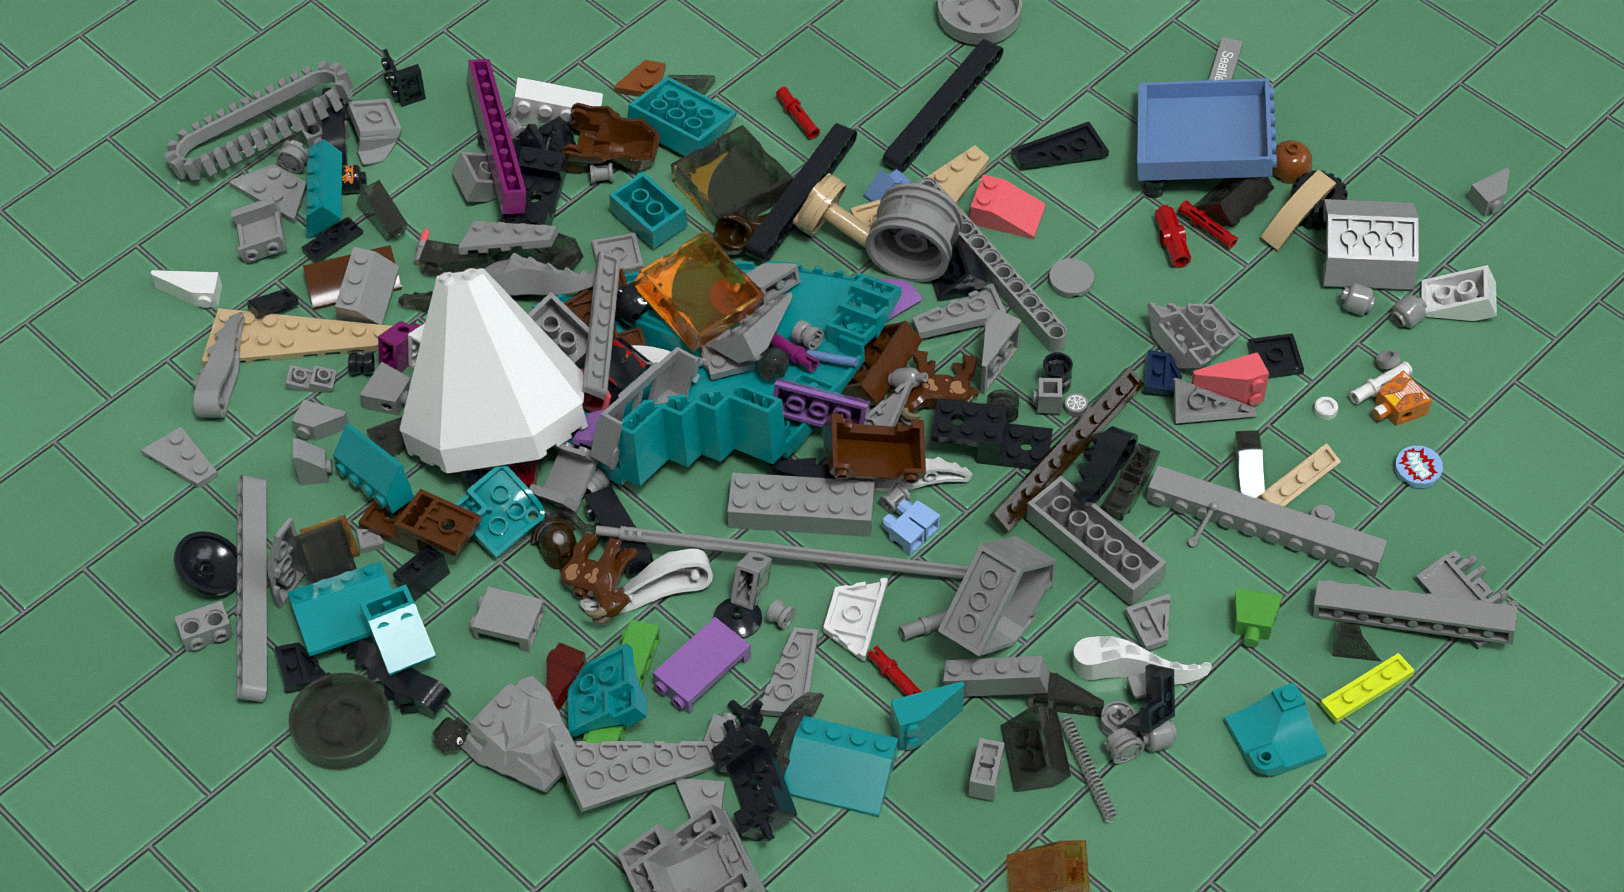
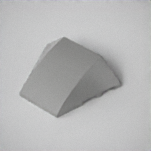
M1149 302L1147 305L1152 337L1165 353L1172 355L1175 365L1179 369L1201 368L1240 336L1214 304L1188 303L1187 307L1176 306L1174 303H1168L1167 306H1156L1155 302Z

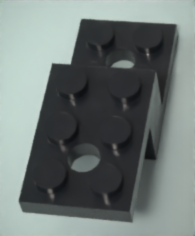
M937 398L931 441L978 447V464L1031 470L1050 450L1053 429L1006 423L1007 406ZM961 420L963 421V424L954 425L952 421ZM1028 444L1032 446V449L1023 450L1021 446Z

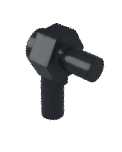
M731 700L728 703V708L740 717L742 727L748 723L761 727L763 717L760 713L763 706L761 701L754 700L751 709L743 708L735 700Z

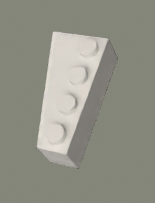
M518 77L509 119L517 118L522 125H544L560 116L566 122L571 123L573 118L570 116L573 104L582 103L589 106H601L603 94Z

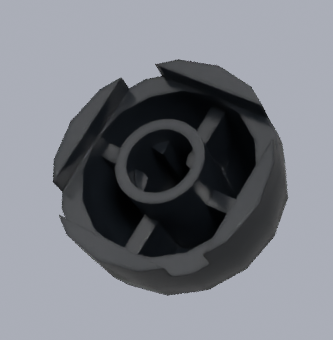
M632 281L626 287L621 285L617 290L615 311L618 317L631 327L649 302L646 296L637 288V285L643 281Z

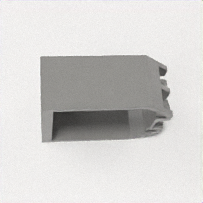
M1017 536L980 544L938 632L978 656L1015 645L1033 623L1039 611L1037 607L1045 591L1050 589L1055 579L1057 560Z

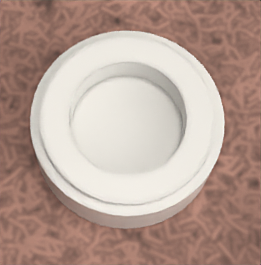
M1321 397L1316 400L1314 413L1318 418L1331 420L1337 415L1338 403L1333 398Z

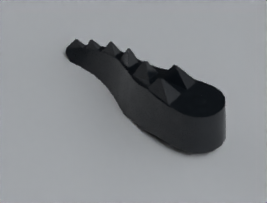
M1111 426L1106 431L1091 436L1095 447L1089 448L1084 452L1090 464L1078 470L1084 481L1075 483L1079 491H1074L1073 494L1081 504L1087 507L1093 505L1106 492L1119 470L1131 459L1138 442L1137 434Z
M360 639L342 645L341 652L347 651L346 657L355 656L356 668L366 667L368 669V682L380 681L384 685V699L394 698V705H400L402 714L419 712L429 717H435L451 697V692L445 685L435 678L420 673L413 667L389 675L375 644Z

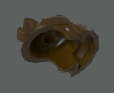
M548 518L535 527L531 534L530 545L536 543L546 562L552 568L560 570L573 556V548L577 545V540L572 530L576 528L566 519Z

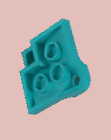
M507 465L494 467L471 486L462 498L454 503L481 515L482 523L472 537L496 560L525 535L533 532L535 527L545 519V510L540 501ZM530 514H536L537 518L535 520H532L528 516Z
M627 643L585 664L569 687L568 730L574 737L608 726L625 725L628 727L647 718V699L643 695L638 681L633 648Z
M1295 682L1272 690L1269 695L1258 702L1224 718V724L1251 769L1257 773L1267 776L1279 775L1326 758L1327 752L1315 731L1305 705L1306 701Z

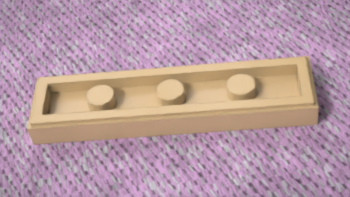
M1326 443L1262 492L1258 498L1285 506L1341 461Z

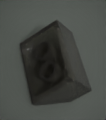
M1269 177L1225 178L1199 200L1194 207L1204 210L1207 216L1219 225L1233 227L1240 222V218L1243 215L1252 212L1257 203L1266 200L1274 186Z
M1036 703L1000 725L1014 791L1023 792L1052 788L1071 777L1056 710Z

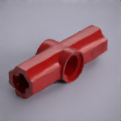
M1162 205L1154 213L1159 227L1160 243L1163 248H1166L1173 266L1177 268L1185 267L1191 262V254L1186 244L1184 226L1179 225L1173 207Z

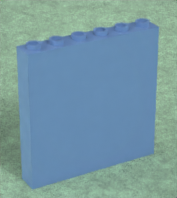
M1269 78L1138 83V181L1272 177V168H1277L1276 128L1274 127V87L1269 86Z

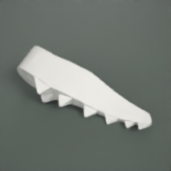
M937 457L935 459L925 458L926 474L917 483L908 484L904 480L849 477L846 480L875 481V491L890 492L896 483L902 484L909 491L935 483L969 482L973 474L966 467H960L956 462L949 463Z
M685 549L667 552L654 560L624 586V593L630 597V602L620 613L634 610L664 596L681 592L699 591L709 586L712 582L713 573L707 554L699 549ZM596 597L593 600L585 598L580 601V605L584 610L596 611L599 609Z
M1097 636L1081 639L1076 643L1073 655L1074 672L1085 680L1114 677L1127 678L1130 675L1146 672L1145 667L1148 664L1174 669V684L1176 685L1199 680L1208 675L1212 668L1209 662H1204L1201 665H1184L1179 662H1170L1135 643L1114 636Z

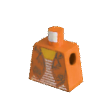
M1403 370L1378 391L1375 402L1376 407L1372 409V415L1377 421L1387 417L1394 425H1401L1429 414L1432 399Z

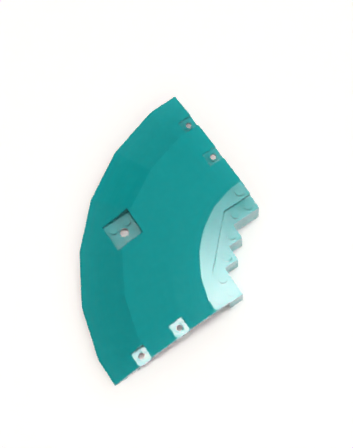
M717 261L716 266H703L702 262L686 264L687 269L677 270L672 283L671 304L675 321L685 340L650 301L632 327L623 322L615 311L614 323L617 332L641 327L646 346L670 352L679 347L696 357H701L702 351L699 339L720 335L726 329L732 330L739 326L738 321L742 319L726 318L713 309L709 301V291L712 285L722 279H732L748 288L745 274L758 266H754L753 261H736V266H723V261ZM767 261V263H793L787 261ZM795 263L798 266L801 282L782 293L791 292L793 297L776 332L796 346L804 347L807 352L808 348L804 346V343L799 344L793 341L791 336L794 326L799 321L804 320L810 323L812 327L822 329L824 333L822 343L814 351L858 358V366L852 367L819 361L818 368L816 369L811 365L815 371L810 372L802 365L791 362L788 356L769 344L766 351L760 354L762 357L759 359L761 360L760 363H762L761 367L766 368L765 370L770 372L767 374L769 377H765L760 373L758 369L759 360L755 361V370L711 380L706 368L700 366L698 368L700 377L697 383L691 381L688 399L686 394L668 396V402L654 404V400L649 399L651 382L643 389L641 403L632 410L634 398L625 405L618 445L620 449L619 462L612 470L609 466L599 461L596 468L601 470L609 480L623 485L626 481H630L641 486L668 460L688 467L703 454L721 462L734 449L774 464L781 456L788 458L801 446L816 425L784 418L782 399L773 396L776 380L779 378L841 394L865 361L864 346L873 337L878 338L902 295L901 287L862 273H856L855 277L844 275L843 270L836 269L834 273L823 272V267L815 266L814 270L803 269L802 264ZM664 268L655 269V274ZM639 271L626 273L625 277L627 284L636 280L645 281L655 274L642 276V272ZM752 293V309L743 318L755 314L754 310L763 305V303ZM559 294L556 297L564 303L577 294L566 297V294ZM539 303L533 305L532 308L534 309ZM585 363L579 368L580 370H584ZM583 408L585 416L591 413V411ZM578 430L572 432V438L566 441L574 445V448L578 449L579 446L585 447L589 450L592 449V447L588 445H583L582 443H580L579 446L572 443L573 438Z

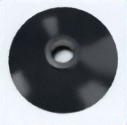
M731 598L721 602L714 612V617L742 639L755 634L762 624V612L758 605L753 610H750L741 605L731 603Z

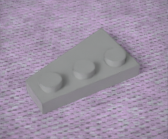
M182 427L141 449L144 457L155 460L159 466L164 469H170L179 478L198 489L219 477L215 468Z

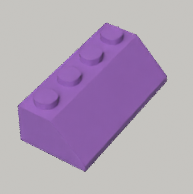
M780 378L776 380L773 396L782 399L784 418L822 427L831 413L843 414L844 422L846 419H852V424H866L870 401Z

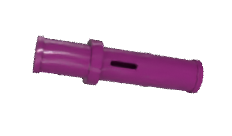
M775 332L770 342L771 346L788 356L791 362L802 365L810 372L815 371L811 365L816 369L818 368L819 360L807 353L804 347L796 346Z

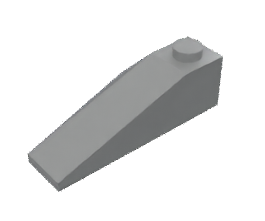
M792 293L779 295L755 309V314L738 321L739 326L732 330L726 329L710 342L711 348L737 363L745 361L752 363L761 358L760 354L768 348L793 297Z
M289 517L274 536L266 566L277 608L280 609L289 599L287 592L295 590L308 574L294 522Z

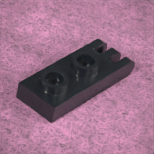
M347 217L302 246V252L313 263L323 261L363 234V230L350 217Z

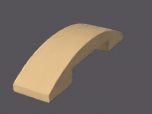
M1318 170L1284 205L1264 231L1261 238L1275 250L1279 251L1293 235L1292 232L1320 200L1322 201L1334 188L1336 182Z

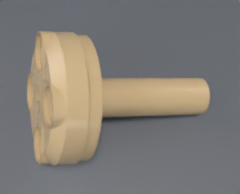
M830 173L815 185L792 222L799 230L813 236L823 223L827 221L864 248L871 228L837 204L847 185Z

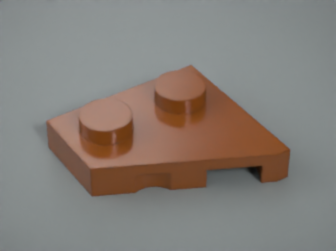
M644 60L615 85V93L640 97L663 79L666 63Z

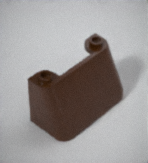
M831 413L822 426V437L829 471L837 479L858 477L904 480L905 483L913 484L917 483L926 474L924 420L912 419L911 425L902 426L900 422H897L894 427L852 424V419H846L844 422L843 414Z

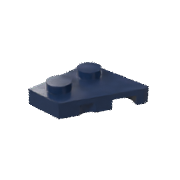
M1148 350L1146 354L1144 392L1174 397L1173 378L1182 379V375L1179 369L1176 368L1172 355L1170 353Z

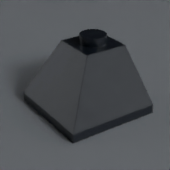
M960 240L952 245V256L945 273L938 279L932 280L939 301L968 297L969 293L976 290L979 291L988 283L983 266Z

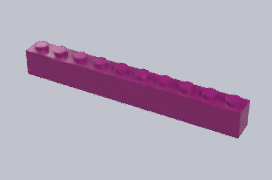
M490 59L468 60L467 83L502 214L525 213L526 189Z

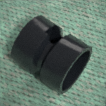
M1055 352L1050 353L1043 360L1042 378H1062V395L1068 392L1071 387L1073 368L1071 358L1064 353Z

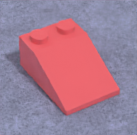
M982 175L970 207V220L976 226L1034 239L1046 204L1004 179Z
M1257 352L1193 371L1191 384L1246 405H1257L1264 401L1269 372Z

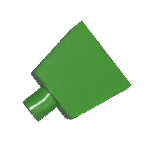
M1236 588L1233 600L1234 632L1237 635L1245 636L1244 644L1246 646L1256 647L1259 644V639L1267 640L1270 638L1279 613L1282 595Z

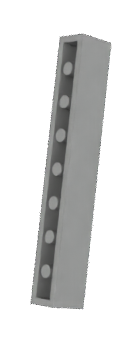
M1318 580L1314 601V618L1513 645L1518 606H1510L1505 603H1488L1482 600H1465L1458 597L1435 596L1430 593H1413L1407 590L1398 591L1383 587H1368L1355 583L1345 584L1332 580Z

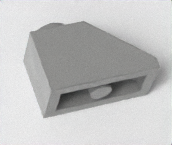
M1508 168L1471 186L1468 200L1484 217L1500 211L1503 207L1510 173Z
M763 263L745 274L749 291L763 304L768 303L801 282L798 266L795 263Z
M307 400L302 401L292 419L295 435L303 439L309 438L316 441L343 431L345 425L349 423L346 411Z
M293 439V460L300 485L329 483V473L333 472L332 460L327 459L325 450L301 439Z

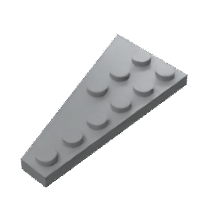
M553 741L552 744L581 812L717 768L711 751L713 748L711 741H681L680 743H665L664 741H655L654 743H642V741H602V743L576 741V743H563V741Z

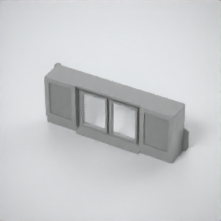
M676 347L659 363L655 362L618 395L619 398L600 414V418L596 423L590 456L613 470L619 462L620 449L618 445L625 405L634 398L632 410L641 403L643 389L651 382L649 399H653L654 404L668 402L667 397L686 394L688 399L691 381L698 373L701 358Z

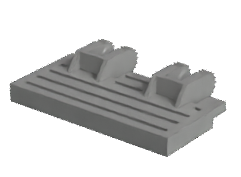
M1456 550L1448 555L1445 554L1416 575L1418 582L1426 591L1435 596L1458 597L1465 600H1482L1488 603L1500 604L1509 594L1503 589L1487 600V597L1493 594L1490 587L1481 579L1486 574L1487 569L1484 566H1479L1468 575H1465L1464 572L1476 563L1477 558L1474 555H1470L1456 565L1462 559ZM1515 600L1507 603L1510 606L1519 605ZM1470 639L1478 649L1489 642Z

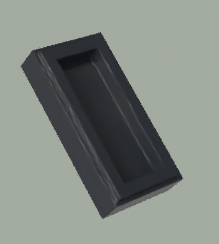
M288 288L247 301V308L258 318L299 305L298 297Z

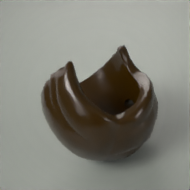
M721 214L718 216L713 234L715 248L725 255L744 253L749 239L755 232L751 222L738 214Z

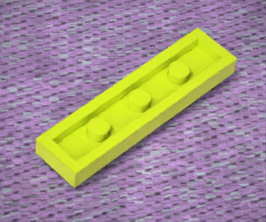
M1397 653L1321 700L1320 706L1335 723H1338L1412 677L1415 670Z

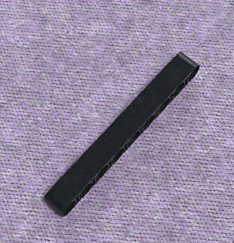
M983 39L887 148L883 155L882 163L895 170H899L901 173L906 171L1002 58L1004 48Z
M839 123L833 125L751 236L745 248L746 255L764 262L771 259L795 226L792 222L812 189L828 173L833 174L854 145L857 138L856 130Z

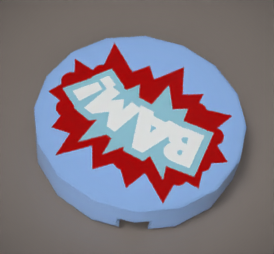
M1413 445L1404 448L1396 458V475L1403 483L1405 481L1413 488L1431 487L1437 483V480L1442 475L1443 462L1440 456L1425 446Z

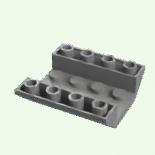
M1324 199L1323 222H1326V261L1323 264V287L1349 288L1351 284L1359 283L1371 289L1413 291L1419 262V218L1415 204Z

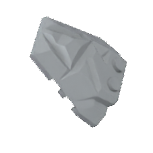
M529 676L521 679L515 686L511 683L506 685L471 721V732L465 737L462 749L480 766L494 769L499 774L513 777L525 785L546 793L564 775L552 747L553 741H563V743L575 742L569 730L565 727L560 711L552 700L551 693L536 678Z

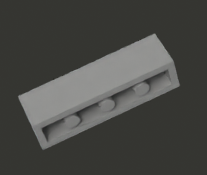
M1042 656L946 660L943 682L946 686L963 681L964 697L1047 693L1050 671Z

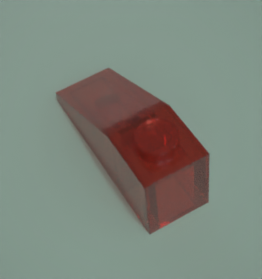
M559 642L556 648L549 652L546 659V689L551 693L552 700L560 711L568 698L570 685L587 662L585 652Z

